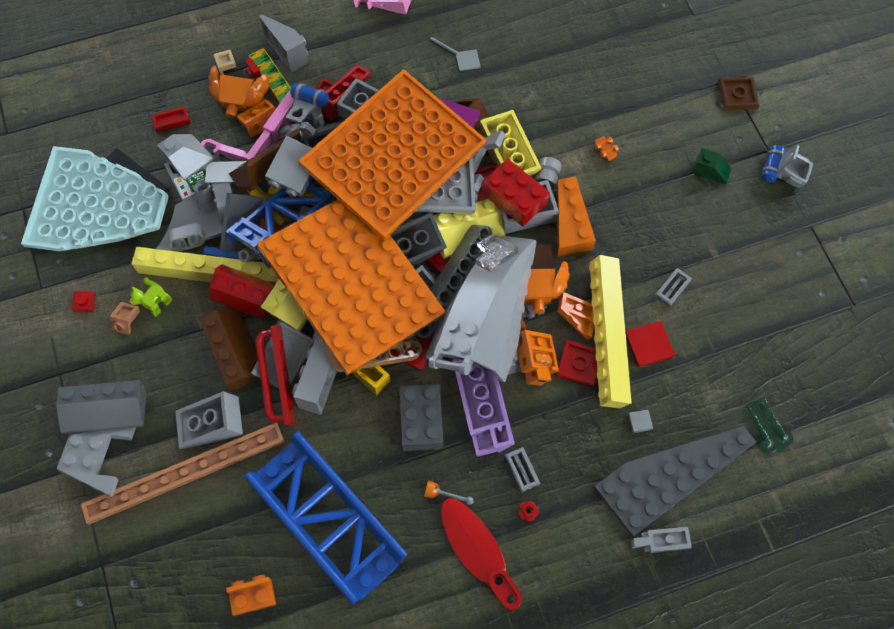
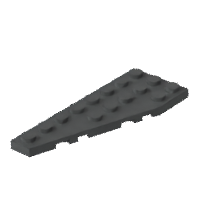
M742 426L626 462L593 488L633 538L754 445L756 441Z

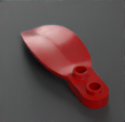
M454 498L446 499L442 504V522L456 556L475 578L491 588L506 610L514 611L518 609L522 603V595L506 573L504 557L493 535L465 504ZM500 578L502 579L503 583L501 585H497L495 583V580ZM512 596L515 598V602L509 603L507 598Z

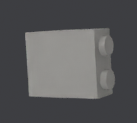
M286 135L265 175L268 184L277 189L279 187L285 189V192L292 197H296V195L302 197L313 177L298 165V161L312 148Z

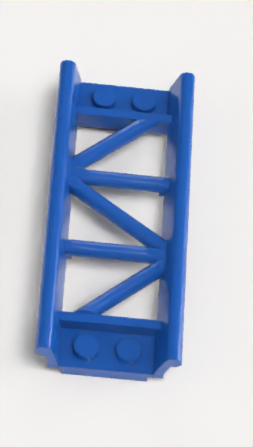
M311 183L307 190L316 194L317 196L287 197L286 190L281 188L247 218L242 217L226 230V240L230 244L236 240L257 252L266 267L271 268L258 249L257 243L274 234L272 209L297 222L332 203L331 198L333 195L329 191L326 192ZM288 204H316L305 215L301 216L283 206ZM264 216L266 222V230L256 225V223Z
M299 431L293 435L292 443L257 473L249 472L244 476L247 482L352 605L358 601L360 602L373 591L408 555ZM309 461L327 484L295 511L303 465ZM293 475L286 508L273 491ZM332 490L350 508L303 516ZM349 518L320 545H317L301 526ZM357 523L349 574L345 577L324 552ZM366 526L381 545L359 564Z

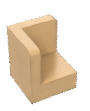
M231 50L214 54L220 75H224L223 71L236 67Z

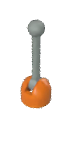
M429 480L427 482L424 497L435 498L440 494L465 501L468 505L473 503L472 497L466 498L441 491L437 483Z

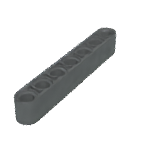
M472 225L468 229L431 287V292L445 311L490 242L492 230L489 226ZM442 317L416 332L414 336L420 338L430 337Z

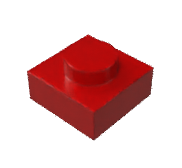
M250 58L245 61L247 65L245 70L249 78L253 77L256 81L257 78L261 77V72L253 59Z
M74 291L71 309L74 312H93L96 294L93 291Z

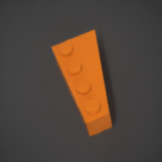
M575 176L559 179L556 187V204L559 210L556 222L557 257L592 251L596 240L577 178Z

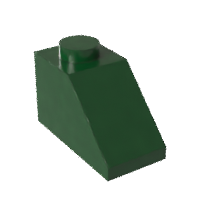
M702 148L696 159L692 174L726 185L732 168L719 153Z

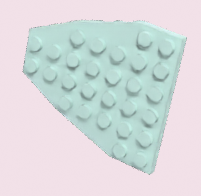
M53 146L21 244L29 248L66 251L119 242L160 229L169 196L163 190L156 188L151 182L144 180L136 172L121 165H115L103 157L100 158L94 155L93 152Z

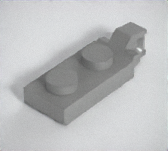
M308 122L285 125L281 128L277 139L279 140L298 129L300 131V141H302L304 137L313 136L316 129Z
M688 527L648 530L641 533V538H633L631 540L632 549L644 548V552L649 553L692 548Z

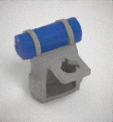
M294 83L291 87L290 95L295 100L293 107L286 115V119L299 124L308 122L314 129L324 126V117L321 109L328 104L329 94L324 92V90H317L305 84Z
M774 145L767 154L761 180L773 183L779 178L792 186L800 188L807 184L813 163L806 157L798 154L799 145L794 146L789 151H785L781 146Z

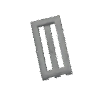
M676 268L654 297L660 298L661 302H665L668 307H671L692 278ZM677 274L680 275L668 292L663 295L662 292ZM683 278L686 279L683 285L679 288V290L670 300L668 298L670 294L674 291V289L678 286V284L682 281Z
M524 447L505 454V459L521 493L540 485V481ZM519 453H521V456H522V458H523V460H524V462H525V464H526V466H527V468H528V470H529V473H530V475H531V477H532V479H533V481H534V482H532V483L530 482V480H529V478H528V476H527V474H526V472H525V470H524V467H523V465H522V463H521V461H520V459H519V457H518V455H517V454H519ZM512 456L514 457V459H515V461H516V463H517V466H518V468H519V470H520V472H521V474H522V476H523V478H524V481H525V483H526L525 486L523 485V482H522V480H521V478H520V476H519V474H518V472H517V470H516V467H515V465H514V463H513V461H512V459H511Z

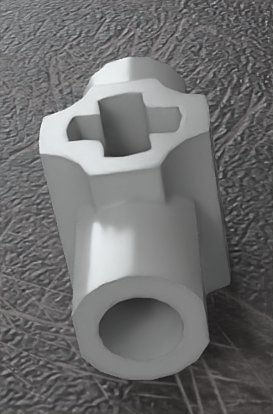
M249 247L244 248L238 253V257L242 262H256L261 259L259 254Z

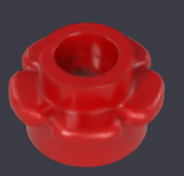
M522 502L519 506V516L521 519L533 521L538 516L539 509L534 502Z

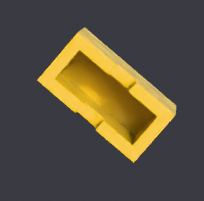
M380 366L357 369L352 372L376 396L390 383L389 374Z

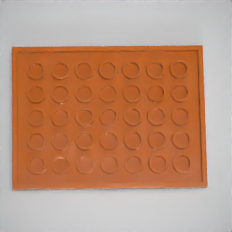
M403 69L298 161V165L385 241L486 144L487 140Z
M338 199L257 243V247L347 376L446 313L393 238L389 236L384 241Z

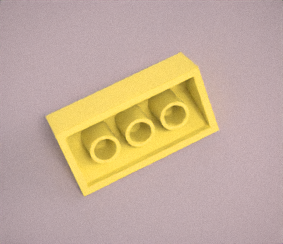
M514 110L480 120L479 133L484 138L500 130L506 134L500 148L488 150L494 164H497L499 167L508 158L531 177L541 170L539 161Z
M489 199L476 202L475 213H440L433 215L447 246L446 249L439 252L444 259L452 256L472 225H484L491 228L492 238L488 244L493 243L500 236H505L501 211Z
M279 279L261 308L300 331L307 318Z

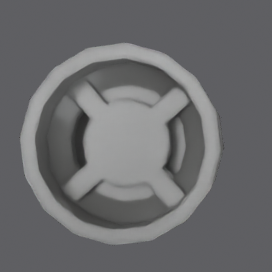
M543 157L539 160L541 170L535 174L534 180L537 182L548 180L553 191L556 189L562 165L555 158Z

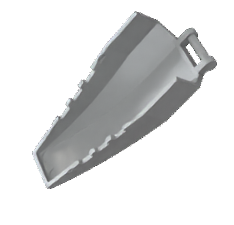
M500 236L481 255L450 302L445 315L442 316L425 356L429 360L430 368H443L458 371L462 375H468L474 362L493 371L501 382L506 381L518 347L522 326L521 317L525 309L524 301L528 293L527 284L531 276L536 240ZM448 357L463 360V362L460 364L443 360V358Z

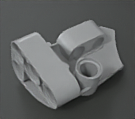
M205 181L196 183L193 187L195 194L175 205L167 232L156 249L180 252L199 247L204 244L205 240L222 236L227 193H233L231 183L213 182V186L205 183Z

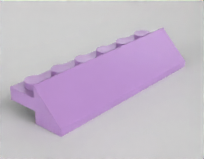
M453 359V362L461 364L463 360ZM474 362L468 375H462L455 371L476 455L479 457L494 452L500 453L514 445L499 380L495 373Z

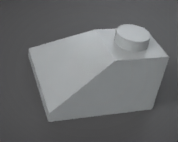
M173 134L157 145L163 158L184 181L215 160L192 134Z

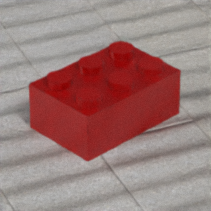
M508 158L482 182L481 193L522 227L548 203L550 192Z

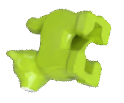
M145 277L143 281L145 285L149 286V289L144 294L141 290L132 286L130 303L132 305H142L149 309L156 317L161 312L157 304L163 302L167 306L172 302V298L164 292L160 285Z

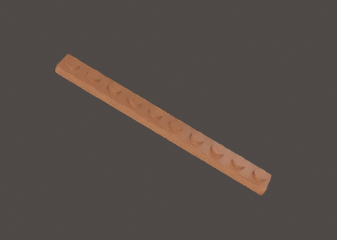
M278 423L271 424L115 489L113 497L103 494L82 503L81 507L86 523L90 525L284 443L285 441Z

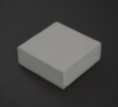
M649 410L630 412L628 414L632 433L653 429Z

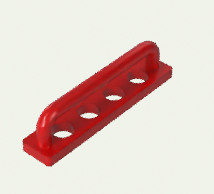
M275 325L271 326L269 330L261 331L256 337L266 416L271 422L284 423L285 426L295 424L282 326ZM272 337L283 415H275L273 412L264 349V339Z

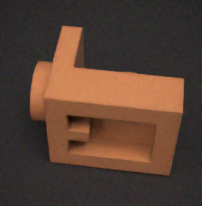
M121 302L110 315L111 329L129 335L131 333L130 324L140 312L139 306Z

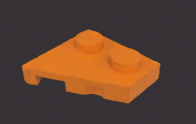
M563 292L559 299L557 312L585 339H591L594 329L592 304Z

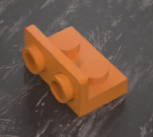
M265 99L236 117L246 128L249 136L253 138L263 132V126L276 108Z
M265 575L253 577L251 582L244 583V580L231 583L232 587L226 588V592L229 594L232 615L237 616L276 605L272 579L269 577L265 578Z

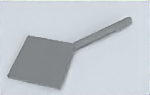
M430 38L431 41L456 54L459 71L481 68L477 49L457 52L435 38Z

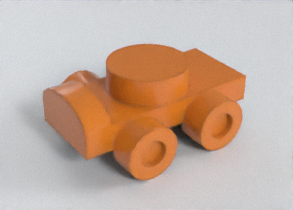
M603 136L595 140L594 147L596 150L600 149V156L602 158L606 157L608 161H611L617 157L616 152L619 151V148L616 144L610 145L613 143L612 137L606 138Z

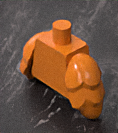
M215 65L210 70L208 88L213 99L220 103L222 108L226 109L225 116L234 119L236 118L237 111L244 112L264 99V95L269 88L270 76L265 73L254 82L253 79L219 75Z
M562 262L556 277L555 269H531V276L527 284L528 293L525 296L524 304L532 305L533 313H543L544 305H549L552 299H557L565 291L570 276L568 263Z

